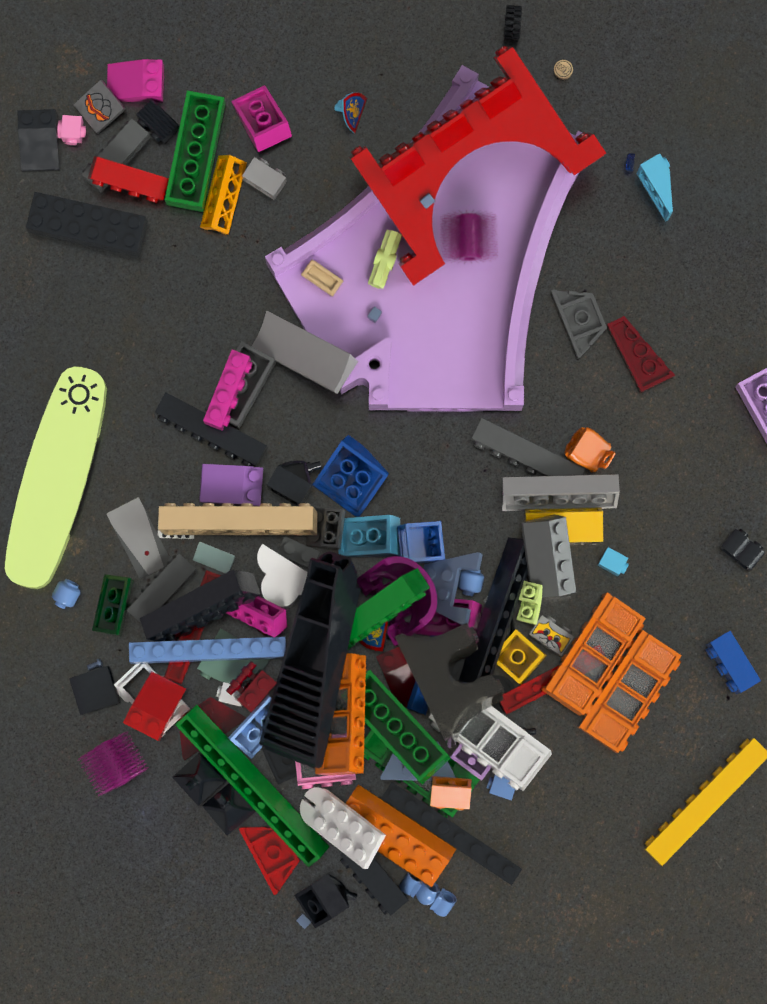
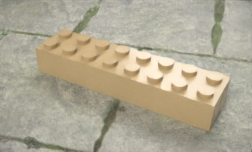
M165 503L164 506H159L158 530L164 535H317L318 512L308 503H300L299 506H291L289 503H281L279 506H272L270 503H261L260 506H253L250 503H242L241 506H233L234 504L223 503L222 506H214L212 503H204L203 506H195L193 503H184V506Z

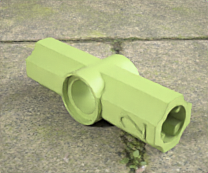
M387 230L385 232L381 248L376 253L373 263L374 267L368 284L372 287L384 289L389 272L393 269L397 257L396 252L402 238V234L396 231Z

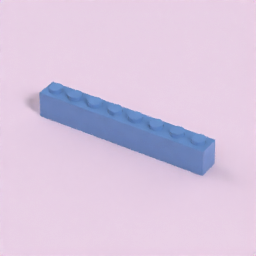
M286 637L129 643V662L131 664L284 658Z

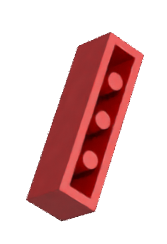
M97 156L93 158L88 179L93 180L92 184L102 187L103 184L111 185V190L121 192L124 189L129 191L128 195L138 198L140 195L147 196L146 200L157 203L158 200H164L169 178Z

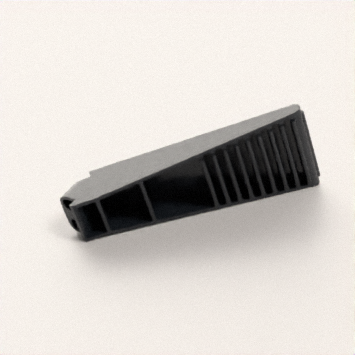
M326 552L318 559H310L306 581L259 742L260 746L265 747V750L311 768H321L324 762L361 588L356 587L358 576L351 558L334 552Z

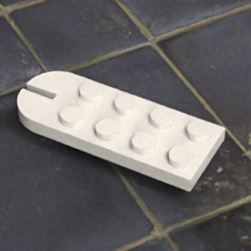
M319 787L309 789L304 795L309 800L302 799L300 804V815L303 821L360 867L368 869L386 835L329 790Z

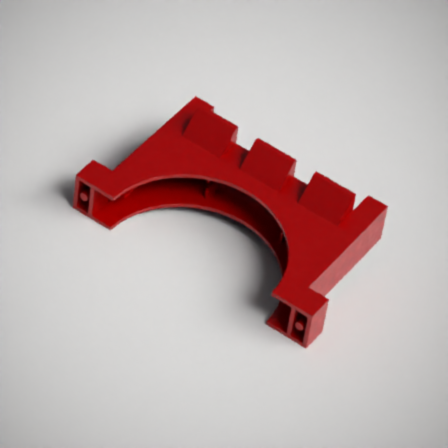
M503 46L495 52L496 56L493 57L505 77L498 76L490 82L491 86L489 88L483 87L474 93L475 97L472 100L467 99L461 103L459 110L451 109L442 115L444 119L441 121L435 120L426 126L428 130L424 134L419 132L412 137L413 142L401 143L394 148L396 152L391 155L387 153L379 159L380 163L376 162L366 146L363 148L358 146L351 151L352 155L349 158L414 252L413 254L408 252L400 258L401 262L398 263L413 286L445 265L436 246L433 234L432 214L434 203L426 209L419 200L428 193L435 200L439 187L446 175L466 155L493 143L523 142L547 151L565 167L569 174L576 175L606 154L592 133H581L575 138V142L513 47Z

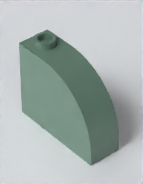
M221 628L215 639H238ZM271 659L201 661L197 669L201 671L199 675L208 680L212 677L220 682L230 683L232 679L235 680L242 672L243 666H247L250 661L256 665L252 671L256 674L259 669L264 671ZM247 677V678L243 681V683H246V682L250 681L251 679H250L249 677Z

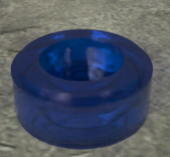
M628 153L626 171L633 173L635 154Z

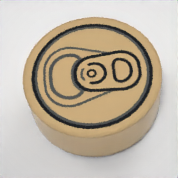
M560 60L555 64L554 75L558 79L566 80L572 75L573 67L569 61Z

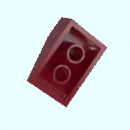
M412 641L376 656L391 693L405 708H407L421 666Z

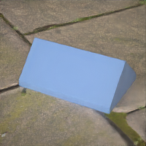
M269 695L228 737L251 759L263 747L260 746L259 742L272 699Z

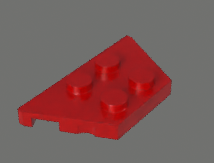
M271 827L239 828L273 895H276L299 863V857Z

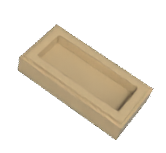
M313 259L301 274L302 277L332 297L343 283L341 278Z

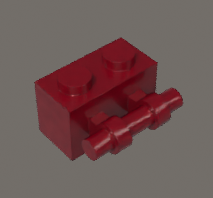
M252 661L247 666H243L242 672L235 680L232 679L229 683L230 686L226 689V692L231 696L237 690L239 694L235 700L251 713L277 683L261 669L254 674L252 671L256 665ZM247 677H249L251 680L243 688L241 684Z

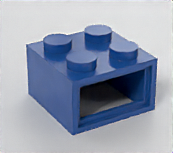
M441 521L407 523L397 526L401 557L408 558L416 563L445 560Z

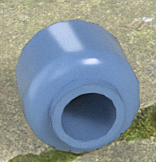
M461 570L457 587L463 590L462 594L474 596V593H479L482 590L484 575L481 573V570Z
M69 579L59 581L52 593V598L56 601L55 605L62 609L73 607L80 595L79 585Z

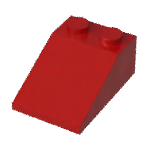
M151 671L123 723L160 741L186 688Z

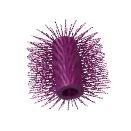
M462 213L453 218H442L450 220H442L445 223L440 225L446 224V222H452L448 223V225L453 223L457 225L454 228L452 226H440L442 228L440 230H443L440 233H452L447 235L451 237H440L451 239L441 240L445 242L451 241L450 243H442L447 244L443 247H451L444 248L445 250H451L444 251L451 253L449 257L444 256L445 258H451L458 261L456 258L462 261H476L482 259L484 254L487 256H498V252H489V250L498 251V249H487L491 247L498 248L497 246H487L498 245L487 243L498 242L488 241V239H496L491 238L495 235H487L493 234L491 231H494L491 230L494 227H488L487 225H494L487 224L490 222L481 219L479 214ZM482 214V216H485V217H492V218H495V217H496V216H488V215Z
M123 733L119 734L118 737L116 736L102 742L94 750L91 749L92 751L83 755L85 758L83 762L85 763L86 761L98 783L96 787L99 788L100 786L103 794L111 792L112 789H117L132 780L133 777L136 778V775L138 776V774L140 775V773L144 772L141 770L144 766H138L140 765L136 759L138 755L136 753L134 756L132 749L126 741L128 737L126 736L125 738Z

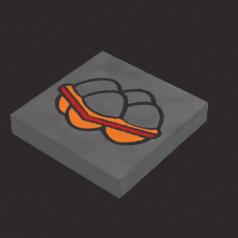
M103 80L96 83L73 104L97 134L126 110Z

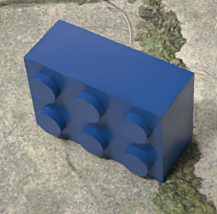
M731 631L706 644V653L710 659L714 658L718 664L715 667L721 676L724 675L727 679L726 685L731 693H742L761 681Z

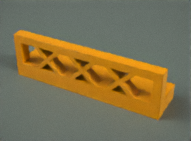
M218 155L200 228L229 234L243 180L242 175L245 172L247 162L231 155ZM234 163L240 165L236 174H234L232 169ZM230 181H232L234 184V189L232 192H230L228 188V184ZM225 199H228L230 203L227 210H225L223 205ZM221 217L225 221L224 228L218 226Z

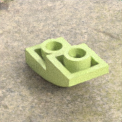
M524 581L519 600L522 602L516 620L537 625L542 601V585Z

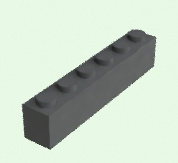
M481 418L471 439L475 447L481 450L486 448L491 451L490 454L497 458L503 456L508 459V463L516 467L521 465L525 467L526 472L532 475L537 473L541 476L582 475L585 468Z

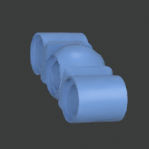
M407 872L399 885L402 892L411 895L412 898L416 894L417 900L421 904L431 905L430 909L442 917L448 915L457 901L453 893L446 891L444 888L440 891L436 883L430 887L409 872Z

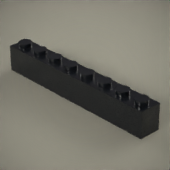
M508 537L459 678L460 682L471 688L488 690L523 583L528 574L523 539Z
M391 782L381 797L510 885L514 883L522 871V868L393 782Z

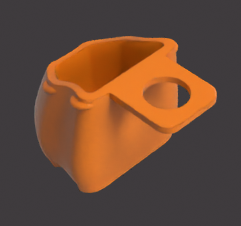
M582 427L577 430L565 448V455L570 461L590 470L591 473L596 472L598 468L606 469L616 453L610 451V443L588 427ZM610 456L609 460L604 464L606 458Z

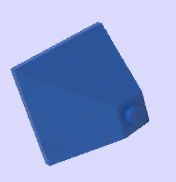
M348 435L340 442L312 485L354 516L360 517L389 473L362 444Z

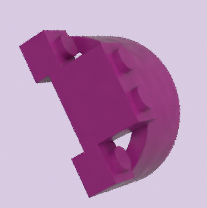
M401 556L387 557L357 578V583L365 596L370 593L372 596L376 595L402 575L417 568L430 586L425 591L426 596L412 603V606L401 611L395 618L390 620L387 634L394 646L407 640L415 632L427 625L435 615L437 608L436 589L428 573L413 560ZM383 577L392 580L385 585L382 583ZM411 616L410 623L406 622L404 619Z

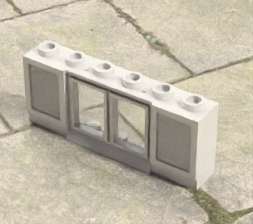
M458 681L429 716V720L432 722L431 727L438 732L444 731L447 734V739L454 744L456 742L461 744V749L468 755L473 753L478 757L477 761L485 767L489 765L494 769L492 772L501 779L505 777L509 780L508 784L515 790L521 789L524 791L552 755L550 749Z

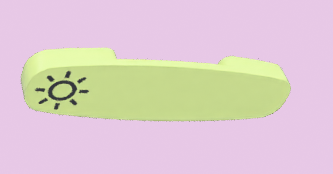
M72 367L61 374L42 417L24 471L7 544L5 572L12 582L26 588L40 589L51 582L70 539L69 533L84 492L97 438L101 431L107 394L105 381L97 372L91 369Z

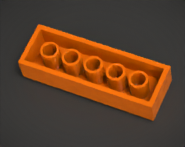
M359 784L346 802L349 807L386 835L377 852L430 887L434 885L455 853L456 848Z

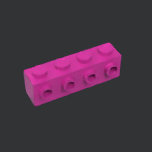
M232 349L203 419L204 424L223 431L224 426H228L231 416H229L230 411L235 409L238 398H236L238 391H242L245 380H243L245 374H249L253 364L250 356Z
M259 596L254 598L255 600L251 603L240 605L238 610L227 612L232 617L274 638L287 628L286 609Z

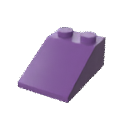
M202 464L199 502L220 505L231 503L234 504L233 506L250 503L253 506H260L263 468Z

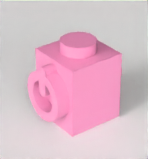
M63 115L62 120L58 121V138H61L65 144L77 145V143H82V137L85 138L86 126H83L82 116Z

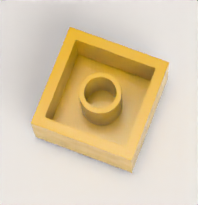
M515 629L504 642L497 665L517 683L522 685L547 655L519 630Z

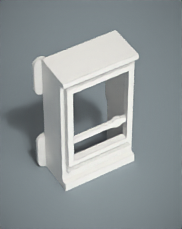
M148 663L135 664L114 684L117 694L125 702L133 704L135 701L123 687L143 668L149 673L151 671L156 673ZM182 699L165 732L186 712L191 710Z

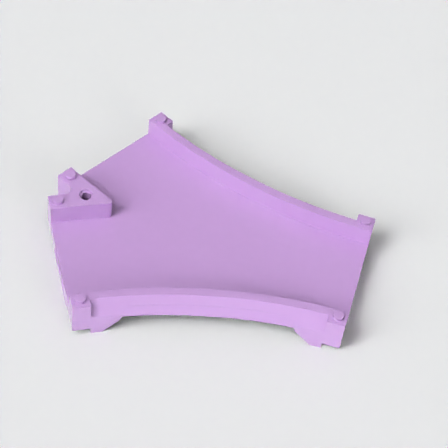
M462 65L452 80L451 88L419 132L424 134L428 130L426 126L435 120L441 121L444 119L442 115L451 109L459 110L461 108L460 104L467 99L472 100L475 97L474 93L483 87L489 88L478 81L479 74ZM578 131L576 135L571 134V136L573 137V139L575 140V142H576V139H575V138H576L578 135H580L582 132ZM523 142L493 143L466 155L457 162L444 178L433 206L432 227L434 239L442 259H446L443 260L445 265L414 286L398 264L401 262L400 258L408 252L410 254L414 253L403 236L396 252L397 257L393 269L389 272L384 289H378L368 284L374 267V259L378 249L381 248L385 232L393 230L400 233L369 186L342 210L310 234H307L284 250L280 247L266 255V264L302 328L350 353L358 361L340 389L341 394L357 385L366 386L369 389V410L440 412L522 411L524 405V357L534 293L553 228L566 196L579 173L576 175L569 174L565 167L550 153L540 147ZM462 213L479 214L481 219L490 222L487 224L494 225H487L488 227H494L491 229L494 230L491 231L493 234L487 235H495L491 238L496 239H488V241L498 242L487 243L498 245L487 246H497L498 248L491 247L487 249H498V251L489 250V252H498V256H487L484 254L482 259L476 261H462L456 258L458 260L456 261L451 258H445L444 256L449 257L450 255H444L447 253L444 251L451 250H445L444 248L451 247H443L447 244L442 243H450L451 241L445 242L441 240L451 239L440 237H451L447 235L452 233H440L443 231L440 230L442 229L440 226H452L448 225V223L452 222L440 225L445 223L442 220H450L442 218H453ZM482 214H485V215H488V216H496V217H495V218L485 217V216H482ZM312 259L343 280V283L333 297L301 276ZM373 307L382 311L376 323L367 318ZM371 361H378L380 366L377 369H371L369 363Z

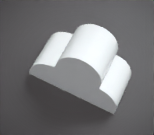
M262 544L257 554L259 567L265 574L261 584L262 595L265 600L284 609L291 608L302 595L307 571Z

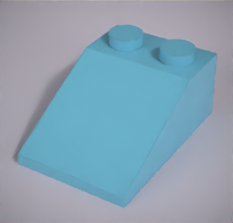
M658 154L640 164L636 174L666 222L673 212L670 164L665 157L662 158L661 154Z
M393 515L345 518L341 549L338 550V554L347 557L400 556L397 526H400V518Z

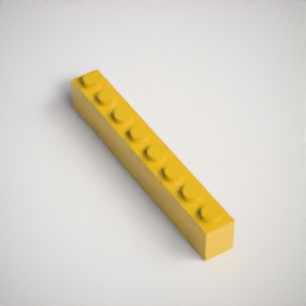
M755 738L745 739L739 747L741 749L738 753L735 754L733 752L726 759L728 763L723 768L719 766L712 773L714 777L710 781L705 780L699 786L700 791L696 796L692 794L685 801L687 805L683 809L679 807L672 814L673 819L669 823L667 821L664 822L658 829L660 832L655 837L652 835L645 842L647 846L644 850L659 865L663 866L767 759V750Z

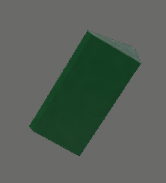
M104 574L92 631L122 636L128 609L127 605L134 582L133 579Z

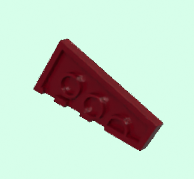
M625 316L607 324L640 393L675 377V374L670 371L664 364L665 362L658 357L652 350V347L645 342Z

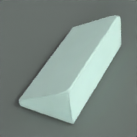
M199 542L193 561L223 573L230 571L235 560L234 555Z

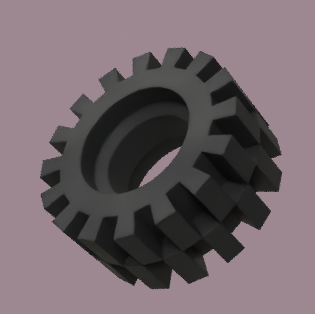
M507 5L504 39L519 40L522 6Z

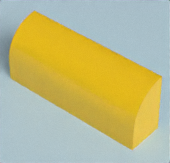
M602 508L525 509V522L554 514L566 517L569 542H603Z

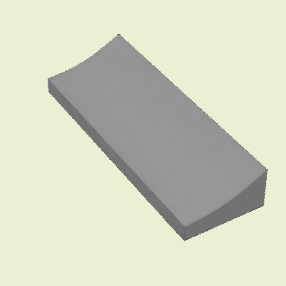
M266 311L262 327L251 346L274 358L276 362L338 394L358 363L350 353L269 311Z
M619 474L503 477L502 511L617 508L620 493Z

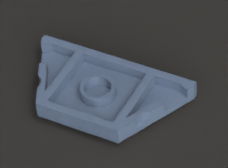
M392 754L381 775V780L418 781L402 762ZM448 761L432 775L456 778Z

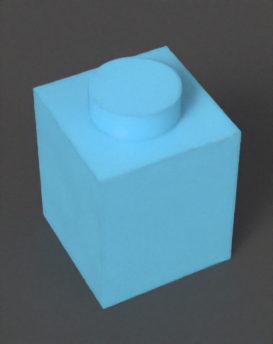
M607 547L597 566L619 576L620 573H625L629 564L626 563L628 560L626 556Z

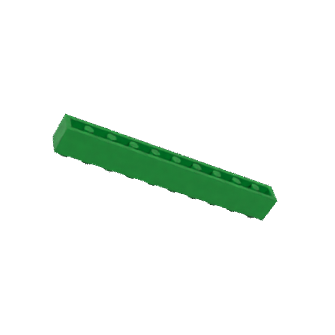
M198 705L194 706L175 724L308 868L322 857L330 846L313 828L303 821L301 815Z

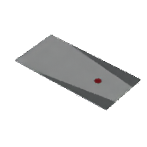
M139 497L107 513L139 579L168 565L167 561L170 557Z

